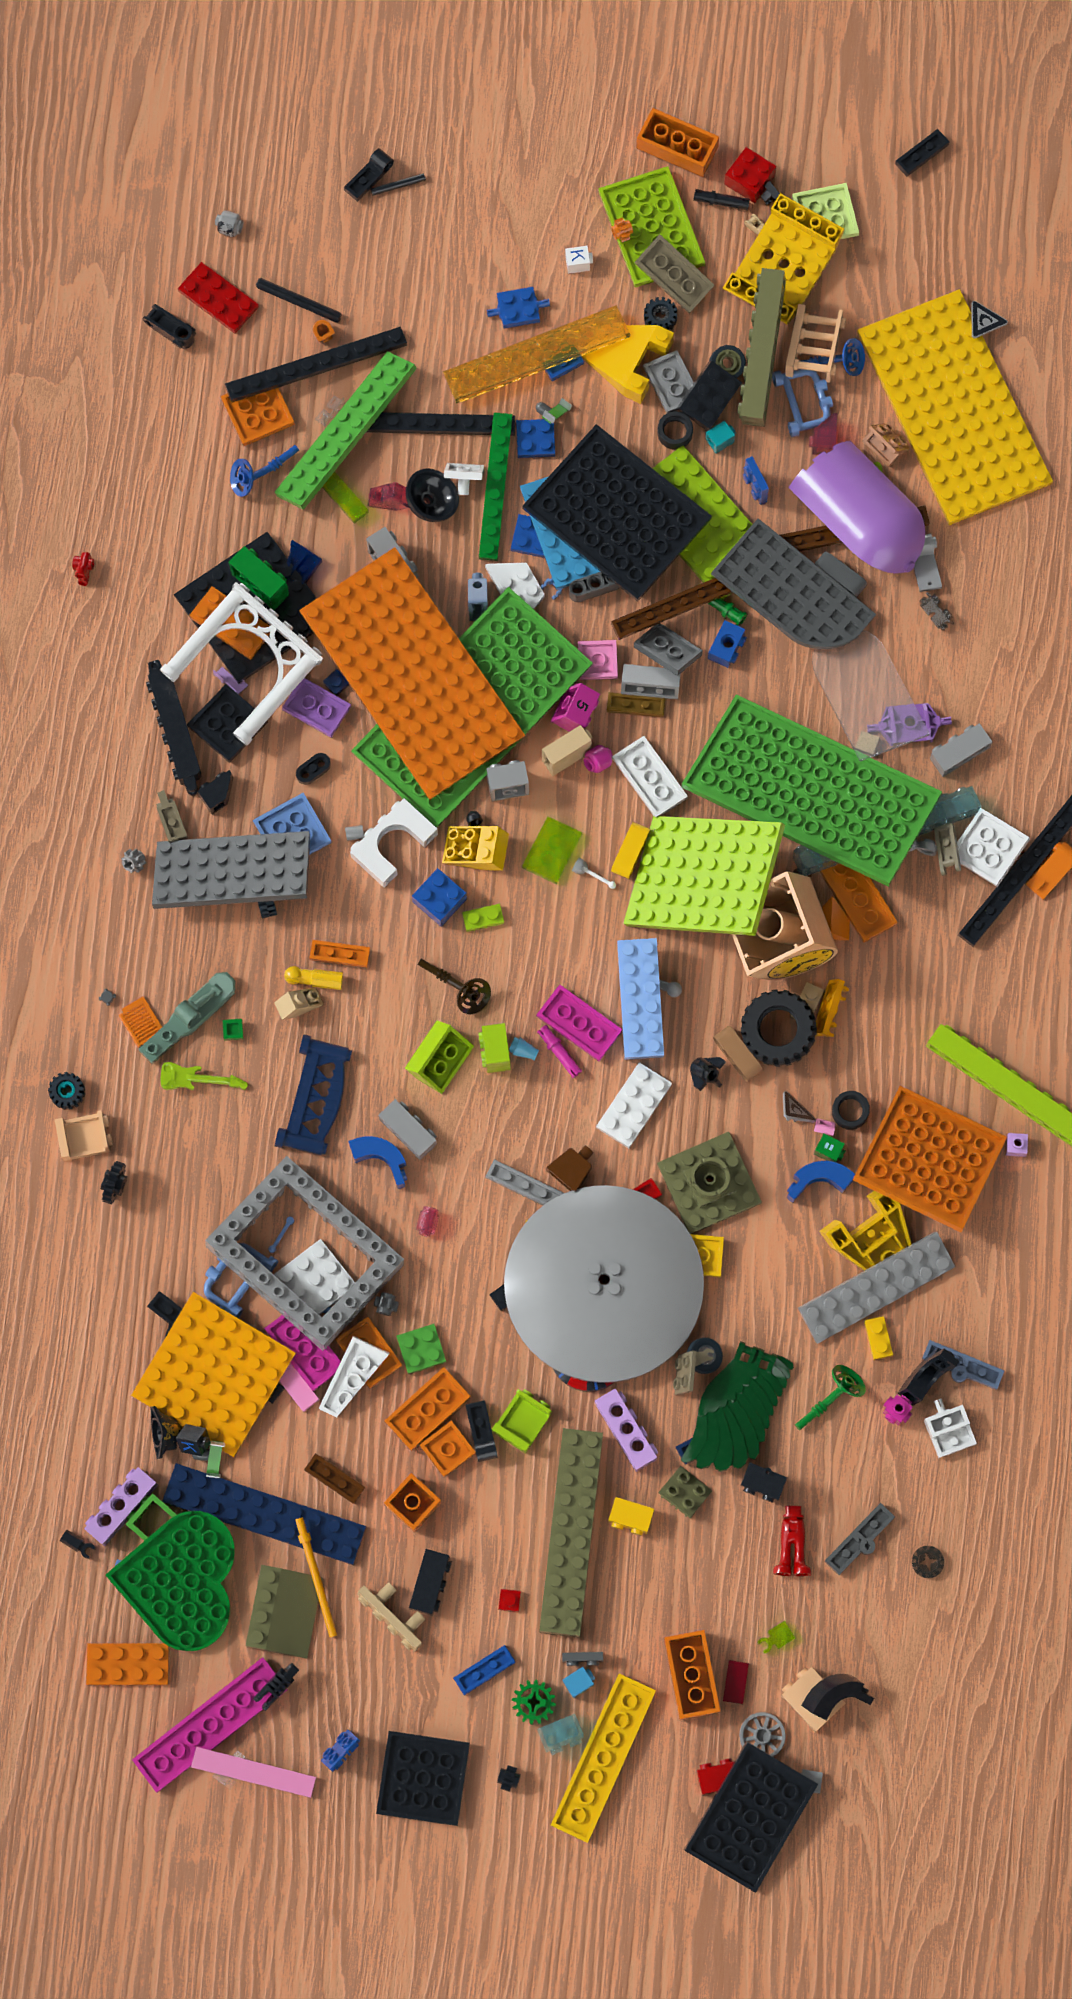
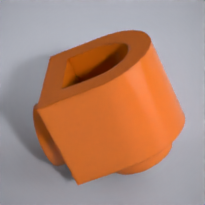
M320 319L313 324L312 330L318 342L323 341V343H326L333 338L332 335L335 332L328 321Z

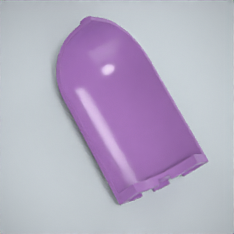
M851 441L834 445L832 451L827 454L822 452L813 459L814 464L807 470L804 468L801 470L788 488L857 557L872 567L888 573L910 572L914 568V563L920 556L925 542V525L918 508Z

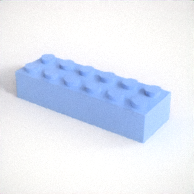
M657 938L618 940L617 951L624 1060L664 1057Z

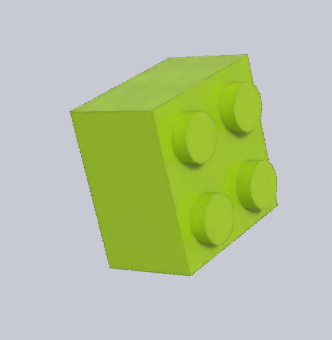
M505 1023L482 1026V1032H478L480 1049L484 1048V1051H481L483 1068L487 1067V1073L511 1070Z

